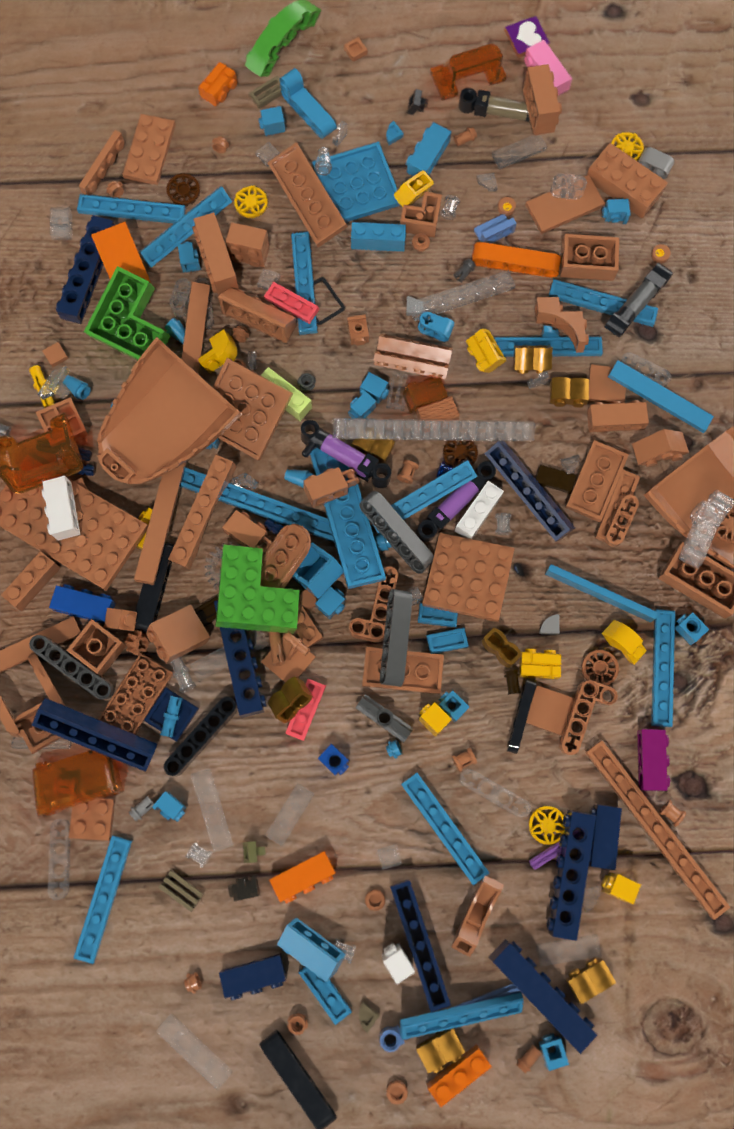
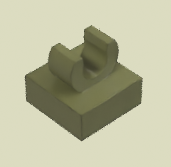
M256 841L243 842L244 863L257 862V856L266 855L265 847H256Z

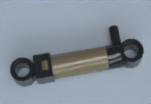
M465 88L460 93L459 110L462 113L469 114L474 111L475 116L485 118L486 114L530 122L526 102L490 96L491 92L479 90L477 95L476 91L472 88Z

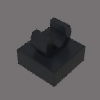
M415 89L410 96L407 109L408 114L414 115L416 111L423 112L424 107H427L428 100L421 98V90Z

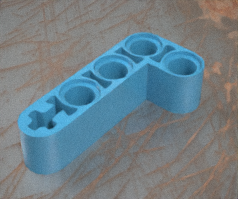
M293 68L280 78V89L284 99L321 139L337 129L333 118L304 88L303 78L296 68Z

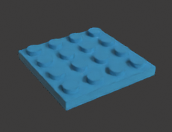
M379 142L312 162L316 175L345 222L401 206L394 197L397 187Z

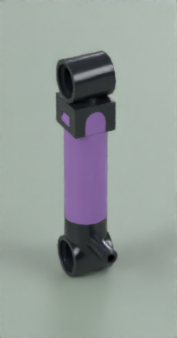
M307 420L302 423L301 440L307 445L302 451V456L308 457L316 447L347 467L354 469L357 472V476L366 482L371 478V482L375 487L385 488L389 485L391 468L387 464L379 463V459L369 453L364 455L321 429L316 421ZM383 474V475L386 476V477L381 478V477H378L377 475Z
M484 461L480 463L474 470L477 477L454 490L427 516L426 520L420 523L416 534L422 542L431 541L436 533H439L483 489L485 484L492 480L496 474V468L491 462ZM486 469L489 472V476L482 475L481 470ZM428 527L431 530V534L425 535L422 532V528Z

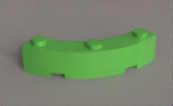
M296 0L286 6L269 20L267 27L256 41L254 47L248 52L245 66L260 77L270 76L279 58L277 54L282 46L286 47L296 36V31L299 29L305 30L315 26L321 9L308 0Z

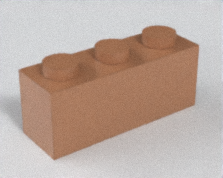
M638 400L629 403L616 401L611 404L597 402L590 405L587 411L589 432L644 430L649 424L647 404Z
M40 551L1 596L15 608L23 611L58 572L60 567Z

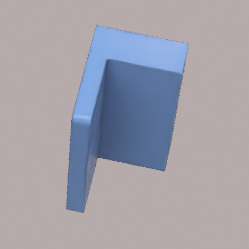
M502 214L475 227L474 232L480 242L493 243L514 233L517 223L514 218L508 220L506 215Z

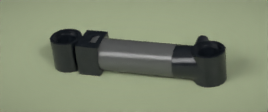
M658 262L635 292L611 316L605 328L620 338L645 306L666 285L674 272Z

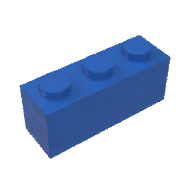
M63 584V587H55L49 606L55 612L87 620L92 619L95 622L105 624L107 608L114 609L116 605L111 596L106 594L96 596L92 595V591L82 589L81 592L74 590L75 587Z

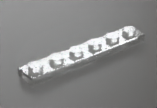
M507 270L408 303L414 321L420 320V316L424 312L439 314L515 289L516 285L510 271Z

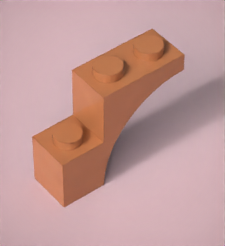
M537 297L535 304L536 323L558 328L570 338L576 353H583L585 345H588L589 336L585 334L587 321L583 318V311L563 312V305L559 303V297Z
M486 875L484 876L470 900L466 915L457 929L451 948L469 957L472 955L478 945L491 910L503 890L504 884Z

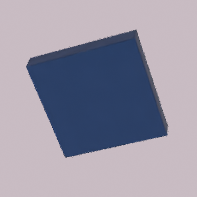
M167 687L144 719L145 722L159 731L163 727L165 719L163 715L167 712L170 696L182 698ZM182 698L178 713L180 717L176 721L173 738H171L176 742L179 741L199 710L198 707Z

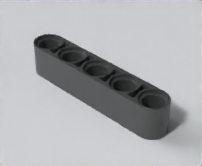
M377 491L370 492L359 504L361 511L409 567L416 573H423L433 562V554L382 494Z
M391 589L389 592L380 669V683L383 685L401 687L404 682L413 600L412 592Z
M35 635L31 638L29 646L33 652L96 698L109 699L113 696L114 687L110 682L95 673L51 639L42 635ZM43 639L45 645L39 650L36 646L37 642ZM58 650L61 654L60 659L54 661L52 654ZM71 662H74L76 664V670L70 673L68 671V665ZM89 673L92 675V682L85 684L84 676ZM102 685L108 687V693L105 696H102L99 692Z

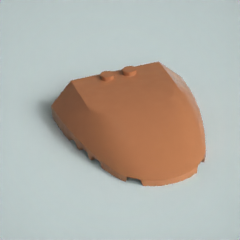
M156 337L131 369L132 373L127 381L123 382L120 393L112 402L113 406L109 414L106 415L98 434L99 455L97 457L102 468L113 479L127 484H143L170 472L199 454L220 437L242 413Z
M732 426L654 485L644 496L668 523L685 538L713 558L734 569V543L718 539L712 530L713 518L719 511L728 508L734 510V426ZM718 517V518H717V521H721V522H722L723 519H721L720 517ZM721 530L718 533L723 536L726 532Z

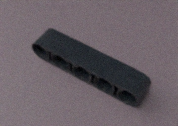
M165 542L154 585L145 583L142 585L135 611L137 616L134 630L147 633L149 625L157 621L172 562L168 558L175 545L174 543Z
M224 697L214 706L165 761L163 768L166 774L177 777L188 768L236 714L238 708L234 699ZM226 702L233 703V708L229 712H225L223 709ZM219 717V724L216 727H211V718ZM202 731L205 732L206 739L203 742H198L197 734ZM189 746L192 748V754L189 757H185L183 750ZM177 762L179 768L176 772L172 773L169 768L170 764Z
M277 1029L259 1043L262 1051L316 1129H325L337 1119V1116L315 1082Z

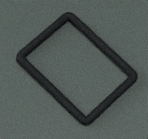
M324 277L315 280L313 284L316 285L323 281L341 306V309L321 321L316 317L318 325H322L345 310L344 304Z

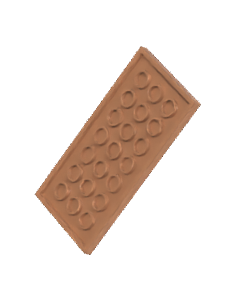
M27 455L0 493V527L107 591L147 532L148 525L71 481L80 535L58 541L49 534L47 529L49 519L44 510L46 500L42 496V489H44L43 481L63 475Z

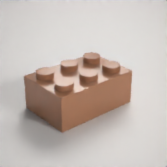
M549 64L528 67L523 85V94L534 136L554 133L556 125L559 123V114L562 113L561 103H558L557 99L558 89L554 87L553 83L554 73L550 71Z
M564 235L561 244L560 277L614 281L619 267L618 237Z

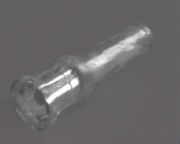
M179 657L171 661L174 669L172 675L177 679L180 686L179 692L183 693L195 688L196 684L192 682L189 674L190 669L184 665L182 658Z

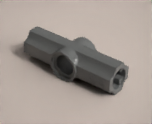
M366 694L356 706L358 711L403 743L414 729ZM383 713L390 716V721L386 724L379 721V716Z

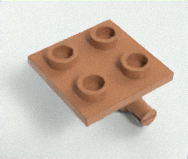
M288 632L281 638L285 664L279 666L278 660L277 666H273L271 651L261 663L286 683L287 680L294 676L299 678L316 657L302 643L303 640L297 639Z

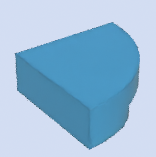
M395 121L389 124L386 132L388 145L393 144L404 136V133Z
M544 326L541 337H560L559 330H553L552 326Z

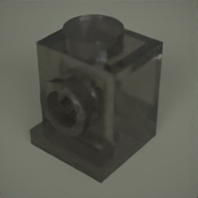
M257 875L251 876L249 881L248 877L236 879L235 884L228 885L230 898L234 897L235 902L260 896Z

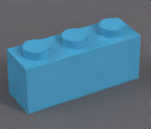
M434 122L430 128L427 127L422 141L417 142L414 149L415 152L413 155H409L406 161L407 173L415 176L423 170L430 175L450 143L452 131Z
M352 222L351 249L404 252L406 225Z
M297 917L286 926L277 943L285 953L290 954L301 965L310 969L318 978L326 982L336 974L346 956L344 952Z

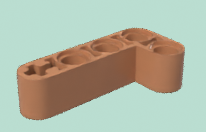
M388 566L384 568L385 576L390 573L392 578L390 579L389 586L386 585V580L379 582L371 620L355 618L350 622L349 632L354 638L377 643L384 639L386 616L379 618L375 613L378 610H384L387 613L388 599H382L380 593L396 589L398 572L394 567ZM360 624L364 629L356 633L352 628L354 625ZM379 628L382 631V635L375 637L371 633L372 630Z
M592 680L579 684L563 736L559 743L562 753L574 755L579 751L595 702L602 705L614 704L618 699L617 691L614 688ZM586 684L592 686L593 691L590 695L584 692ZM605 691L611 693V700L609 702L603 699ZM579 703L586 705L587 709L584 714L579 713L577 709ZM574 721L580 724V730L576 733L571 729ZM568 734H570V735H572V736H577V739H576V738H572V737H568ZM571 741V745H573L574 748L568 750V747L565 746V744L570 743Z

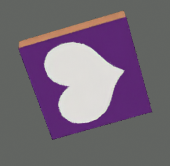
M537 16L505 26L504 31L517 58L525 56L527 48L542 40H545L548 46L550 45Z

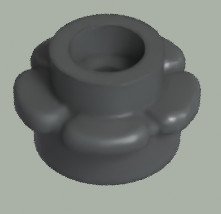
M304 373L299 377L298 385H300L301 390H312L315 387L316 380L311 374Z

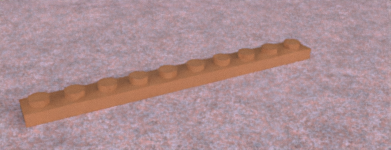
M601 740L586 751L587 756L709 916L715 920L730 908L728 903L605 743Z

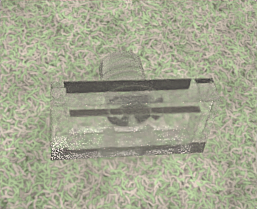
M65 365L51 372L38 393L42 400L56 393L61 399L66 398L70 394V391L62 383L70 371Z

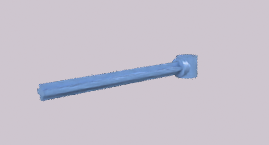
M512 983L454 1007L516 993L522 994V992ZM399 1025L394 1027L388 1026L381 1030L379 1041L385 1051L394 1052L399 1046L405 1044L400 1035ZM393 1034L396 1039L394 1043L386 1044L384 1042L385 1036Z

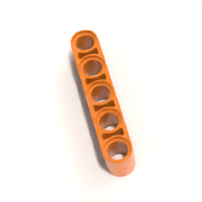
M477 242L474 244L472 261L476 266L554 278L559 275L561 257L554 253Z

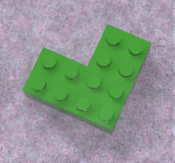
M117 266L84 333L137 361L156 337L165 345H167L171 337L165 330L140 319L155 287L149 281Z
M223 545L215 627L295 633L298 620L299 590L260 586L262 548Z

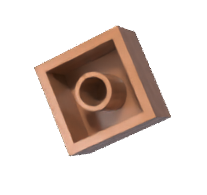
M231 222L226 239L230 260L235 263H247L253 267H264L270 249L267 230Z
M91 619L66 651L95 673L103 676L126 648V645Z

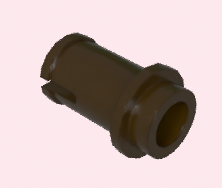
M517 670L505 671L506 675L504 677L507 680L508 695L521 693Z

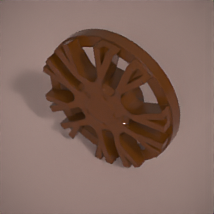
M175 175L167 184L168 197L175 205H192L200 196L199 183L192 175ZM182 178V182L177 183L176 180ZM193 181L195 182V185L189 186Z
M464 436L453 437L444 446L443 459L452 469L456 467L453 465L455 460L458 461L457 466L461 461H466L467 457L472 460V462L469 461L471 466L477 460L478 449L472 439ZM462 440L468 442L467 445H462ZM453 443L455 448H451L449 444ZM474 451L475 456H471L468 453ZM453 456L454 459L449 462L447 457Z

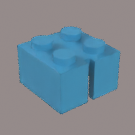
M312 542L308 554L292 578L319 599L343 574V568L334 557Z

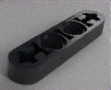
M526 678L507 746L508 752L517 754L537 680Z

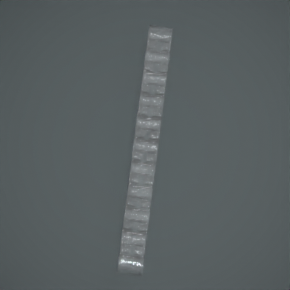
M333 418L332 438L534 441L535 422Z

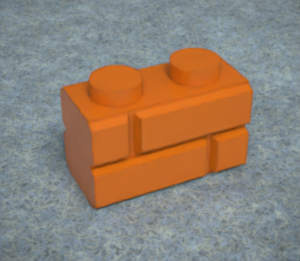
M219 62L199 85L201 98L209 101L214 106L224 102L227 93L230 90H234L237 85L236 72Z

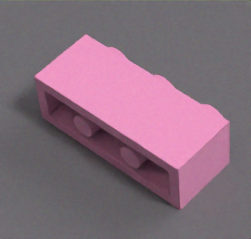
M545 40L526 49L524 62L527 67L549 64L550 71L554 73L553 83L554 87L558 89V95L569 90L572 78Z

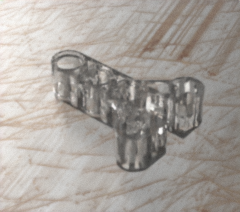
M716 490L709 495L707 502L703 500L693 509L690 515L692 527L679 555L681 561L696 569L702 565L717 528L734 505L733 498Z

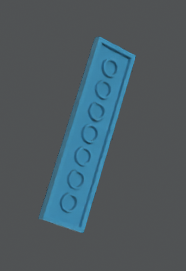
M318 448L313 449L310 453L316 476L330 468L335 469L339 467L341 472L351 469ZM358 484L349 487L347 495L324 503L348 589L386 580L369 519L359 506L363 499Z

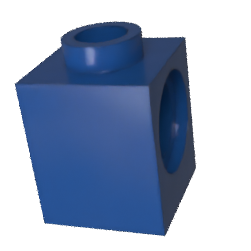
M332 744L318 757V760L335 776L338 773L342 775L349 768L347 765L349 760ZM332 756H338L341 759L339 766L332 767L329 764Z

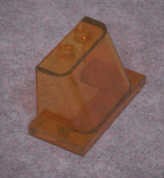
M488 44L455 54L445 64L430 68V74L442 101L458 96L459 91L455 84L456 80L484 72L491 86L504 82L507 78L502 67L503 55L500 48L495 44Z

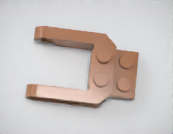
M37 654L29 656L27 659L49 700L65 706ZM0 694V719L10 735L23 738L32 754L61 738L32 726L37 710L42 702L14 719Z

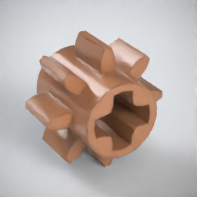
M135 630L134 634L128 633L124 641L128 647L126 651L138 656L140 652H146L150 644L147 634Z

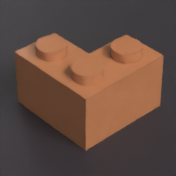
M424 192L422 207L403 205L400 224L406 225V233L425 234L428 237L435 238L442 200L441 194Z
M667 429L658 431L632 444L638 465H645L646 467L655 466L662 459L678 461L683 458V455L689 453L683 432Z

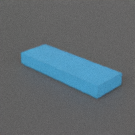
M307 967L298 972L335 1025L352 1012L331 980L326 982L318 978Z

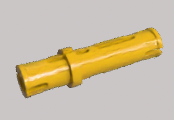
M39 365L32 366L29 372L34 381L33 386L38 391L44 408L55 404L48 388L49 383L44 378L41 367Z

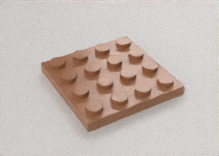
M227 358L213 388L239 410L242 415L218 439L257 460H261L293 393Z
M439 533L422 605L499 622L515 548Z

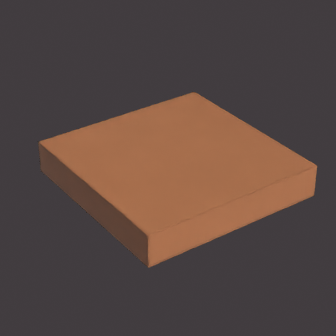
M590 365L589 401L607 404L616 401L625 403L626 388L608 378L613 367Z
M537 685L526 724L563 736L574 698Z

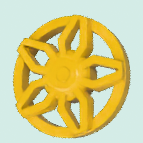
M625 132L617 134L611 144L614 145L617 141L618 145L616 147L630 155V157L633 154H638V156L633 158L638 161L644 150L642 140L635 133Z
M251 185L242 188L236 193L234 204L241 216L256 218L266 211L268 201L263 190ZM238 200L241 202L239 207L237 205ZM264 203L263 208L260 210L259 205ZM248 210H251V212H252L253 214H248V213H245V212H247Z
M544 806L532 813L529 819V831L536 841L545 845H552L560 841L561 835H564L565 826L555 822L558 820V816L561 817L563 822L564 815L561 811L551 806ZM548 809L552 811L548 813V816L546 817V814L543 813L542 810ZM556 812L555 818L552 819L551 815ZM537 813L541 814L544 818L540 820ZM536 817L539 824L532 827L533 819ZM556 826H560L563 830H556ZM539 827L541 831L534 832V830ZM553 832L561 833L560 836L554 840ZM544 833L545 841L539 839L536 835ZM547 834H551L550 841L548 840Z

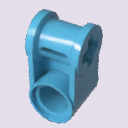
M424 312L420 316L418 330L424 335L447 342L455 323L449 318L441 317L431 312Z

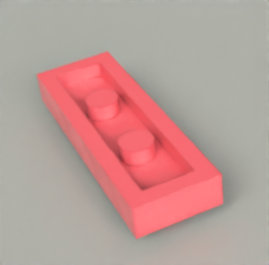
M275 282L272 283L264 295L265 300L290 312L308 324L312 322L320 310L317 305Z
M307 679L305 685L313 697L305 707L298 710L295 717L291 719L285 733L301 741H304L326 688V685L311 679Z

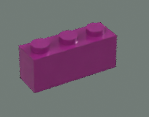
M641 729L637 731L638 787L641 791H668V787H670V776L667 775L670 759L669 755L666 754L669 737L666 735V730Z

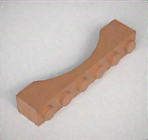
M215 455L168 558L171 562L189 570L191 569L209 518L237 467L233 461Z

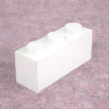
M66 476L43 481L44 489H42V496L46 500L44 510L49 519V524H47L49 534L58 541L80 535L72 482Z
M488 481L461 518L454 532L463 538L473 539L501 499L504 491Z
M393 942L383 949V962L396 984L415 973L412 963L399 943L395 945Z

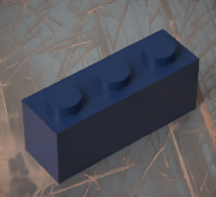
M594 805L590 809V814L596 816L589 861L590 867L616 870L622 808Z
M281 953L219 972L224 998L230 997L231 1001L242 998L243 993L251 992V995L263 991V987L270 985L271 989L281 987L283 982L287 980Z

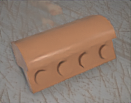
M380 334L373 361H375L374 365L446 380L453 348Z

